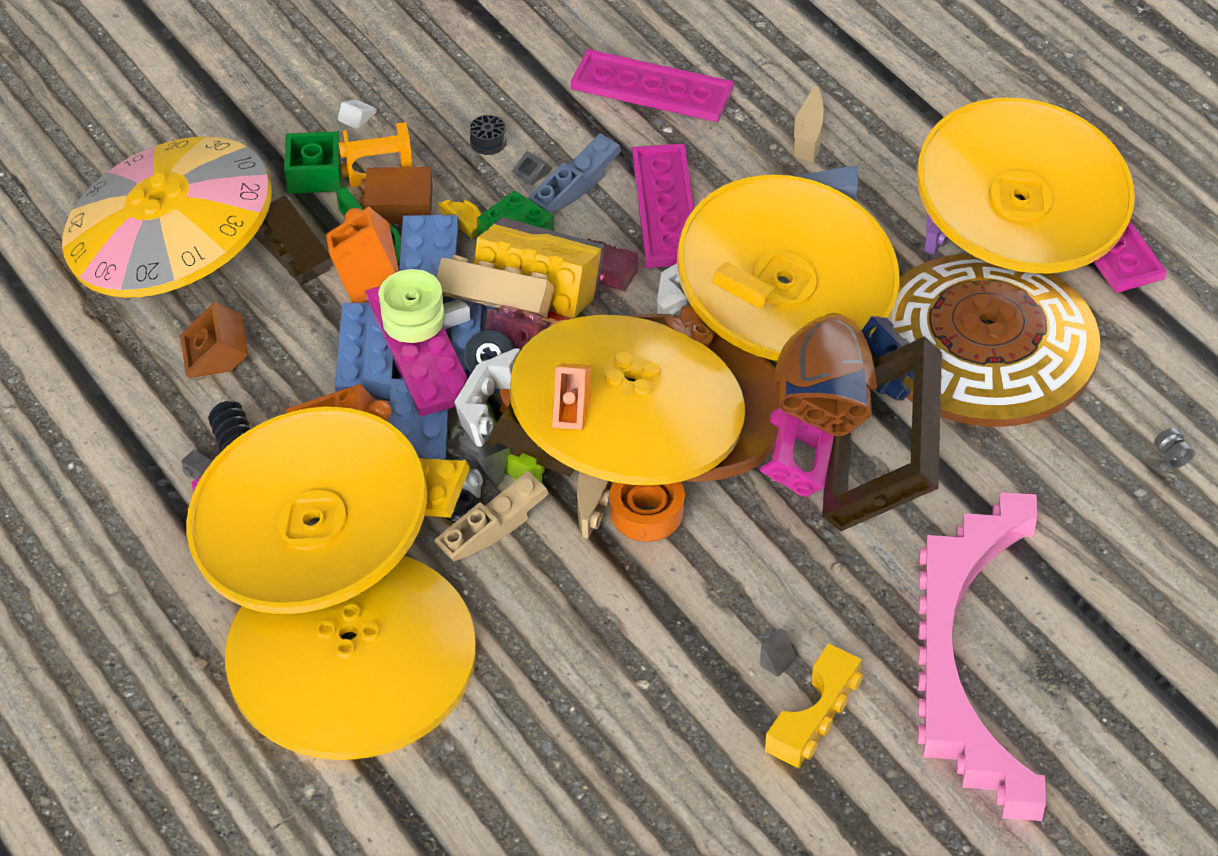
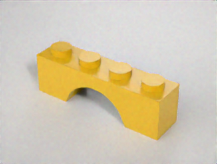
M828 643L814 663L811 684L818 690L821 696L820 700L814 706L803 711H781L766 733L765 752L798 769L805 759L810 760L817 749V741L820 736L825 737L830 731L833 724L832 718L836 712L842 713L850 691H856L859 688L863 679V674L860 673L862 659Z

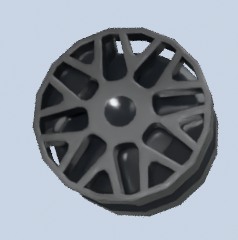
M482 115L472 120L469 130L471 134L470 145L474 151L483 155H493L505 148L507 138L505 134L506 124L503 119L494 115Z

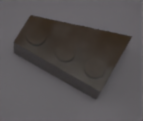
M285 195L271 202L267 215L254 237L282 264L291 277L295 278L301 285L329 271L331 263L330 254Z
M511 403L500 417L485 443L492 447L496 443L512 449L511 454L518 457L522 453L537 459L536 464L568 477L575 470L549 455L528 436L516 418Z

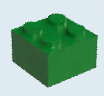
M339 131L287 133L285 135L284 173L287 194L336 192V190L341 189L342 158L339 149Z

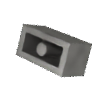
M193 449L181 460L183 473L187 477H192L196 480L204 474L212 460Z

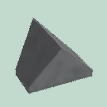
M464 429L463 443L459 447L460 451L465 453L464 457L471 461L472 467L479 470L482 478L498 487L503 477L510 448L498 443L494 447L485 444L489 436L483 446L478 447Z

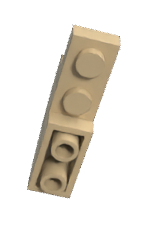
M526 471L487 505L483 506L480 502L434 539V542L453 562L478 553L527 521L529 518L526 513L549 494L547 488L529 471Z
M579 471L577 484L578 521L582 537L588 539L593 529H598L600 526L604 508L610 507L611 481L593 477Z

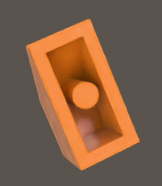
M562 363L556 366L552 427L584 429L591 396L592 365Z

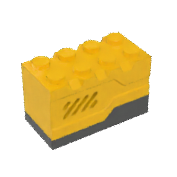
M502 217L489 230L477 237L474 264L477 265L478 261H484L494 264V269L504 270L505 266L521 270L522 275L530 276L531 272H536L548 276L547 280L555 286L549 308L554 309L557 314L575 318L598 295L605 245Z

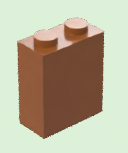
M431 167L367 168L366 179H361V193L365 197H360V206L363 210L370 207L389 224H403V216L431 215L433 191Z

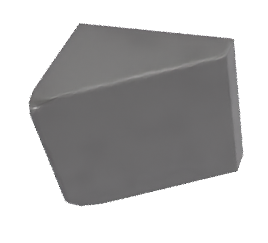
M526 150L512 170V173L529 184L534 185L547 175L552 168L545 161Z
M782 628L778 629L761 646L760 666L775 676H781L796 660L795 651L785 630Z

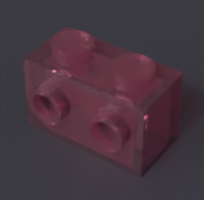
M503 304L499 308L488 310L484 330L494 329L503 332L511 339L515 349H520V351L534 336L551 326V322L542 320V315L532 312L522 314L516 312L517 308Z

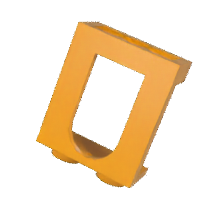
M406 122L396 123V136L348 142L347 130H343L344 142H339L341 158H346V161L341 162L343 178H349L350 188L361 186V179H366V173L356 172L352 168L354 161L360 157L399 152L400 167H412L410 138Z

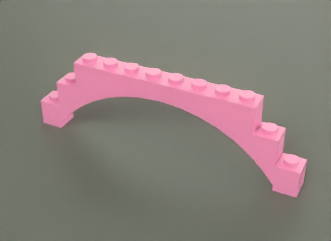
M1000 492L998 504H993L992 515L964 514L962 526L957 525L956 537L927 535L926 547H920L919 565H925V571H920L919 590H924V596L919 597V614L924 615V621H919L918 639L924 640V646H919L918 665H924V672H919L918 691H924V698H919L918 717L924 718V725L918 726V744L923 745L924 758L957 760L956 773L962 775V788L996 790V805H1002V818L1042 821L1046 805L1045 775H1036L1016 760L984 726L966 696L954 660L952 628L957 609L965 592L981 570L1004 549L1025 536L1034 537L1037 522V495Z

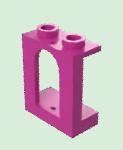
M778 408L771 413L770 423L779 427L773 459L761 466L760 471L771 477L772 480L780 482L792 489L796 494L806 498L825 486L834 435L828 434ZM795 438L816 449L813 468L810 472L802 471L794 462L793 448Z

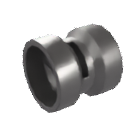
M1173 427L1164 430L1154 441L1155 447L1160 453L1164 454V460L1170 468L1176 469L1185 466L1195 455L1191 445L1184 442V435L1179 428Z

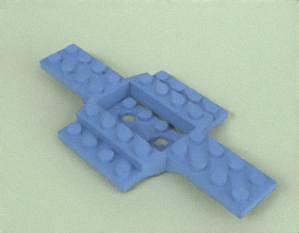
M458 215L403 216L399 271L409 269L424 270L436 277L441 258L451 259L452 255L457 256ZM443 296V304L456 300ZM463 301L470 308V321L452 327L451 344L468 379L471 373L464 361L466 343L474 334L482 330L494 329L508 336L510 311ZM342 303L335 392L361 384L371 396L390 400L392 414L388 422L410 441L418 457L446 460L449 409L420 417L400 372L399 379H394L395 361L369 304ZM447 328L445 331L450 340V328ZM489 347L484 349L487 351L483 354L484 360L497 356V352L491 351ZM494 388L493 393H500V389Z

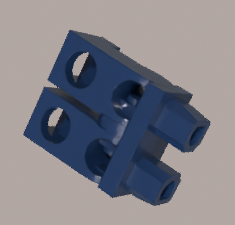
M871 316L862 329L873 360L909 344L893 328L894 325L885 317ZM877 327L872 334H870L871 330ZM914 370L877 387L875 391L878 394H888L895 400L903 401L910 393V388L903 381L907 375L913 379Z

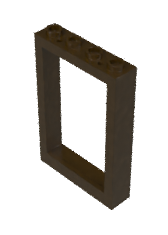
M925 336L873 360L877 387L914 370L911 463L848 491L851 432L844 436H834L824 486L822 517L840 532L939 489L942 352Z

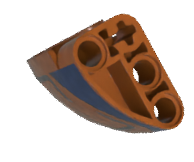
M829 313L805 324L791 336L781 350L774 373V381L779 383L780 409L834 436L847 435L871 416L870 390L877 388L872 355L867 340L856 322L840 313Z

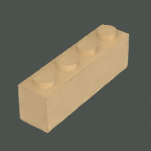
M452 255L451 259L441 258L436 278L441 284L443 296L547 319L555 288L547 280L548 276L536 272H531L530 276L522 275L521 270L505 266L504 270L494 269V264L484 261H478L477 265L468 263L467 258Z

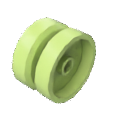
M402 270L390 275L381 284L378 294L384 330L390 337L400 342H422L434 337L443 328L445 313L440 282L434 275L424 270Z

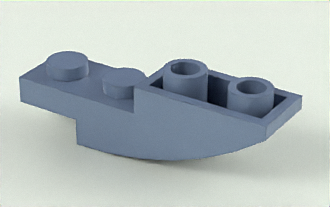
M599 133L569 165L563 162L528 199L549 213L568 206L593 188L605 176L604 169L621 152L620 145Z

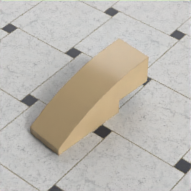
M813 86L796 115L794 124V157L813 163L819 152L822 140L824 113L822 95L817 86Z

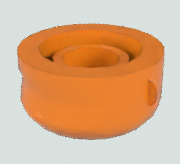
M613 482L610 488L609 506L611 520L622 535L640 542H654L667 538L679 528L685 510V492L681 482L662 485H632ZM643 506H651V507H654L655 509H652V510H642V509H640V507H643Z

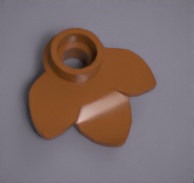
M690 305L682 306L680 316L664 317V322L668 327L688 335V337L702 343L706 347L711 344L713 336L717 334L703 322Z

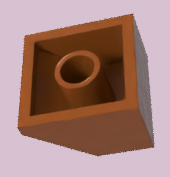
M217 302L208 307L180 335L185 373L189 378L230 372L239 363L243 362L248 355L242 314Z

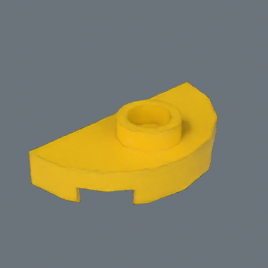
M451 199L438 203V209L444 215H458V228L471 239L478 234L477 217L481 215V212L476 205L464 200V203L451 202Z

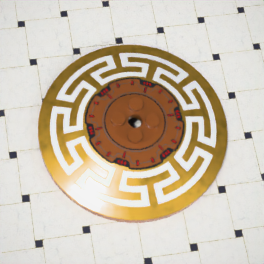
M970 253L930 260L914 267L899 277L897 299L888 319L894 325L893 328L909 343L925 336L942 352L940 417L959 423L984 427L1027 424L1044 419L1064 409L1075 401L1090 383L1095 373L1100 353L1099 329L1093 313L1084 299L1053 273L1014 271L990 264ZM983 320H991V321H993L994 323L985 324V323H983L982 321H983ZM907 375L903 382L910 388V393L906 398L913 402V379Z

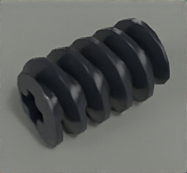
M221 402L213 407L209 413V424L212 427V432L215 435L221 452L236 438L251 429L249 421L246 419V414L239 402Z

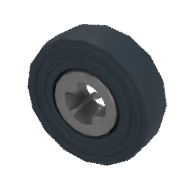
M494 329L482 330L474 334L466 343L464 350V361L469 372L472 374L478 364L489 360H484L483 354L487 352L484 350L485 348L489 347L491 351H496L497 356L514 349L515 346L511 339L503 332Z

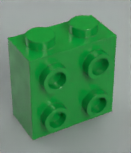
M516 190L477 217L478 237L483 232L489 230L502 217L554 231V216Z

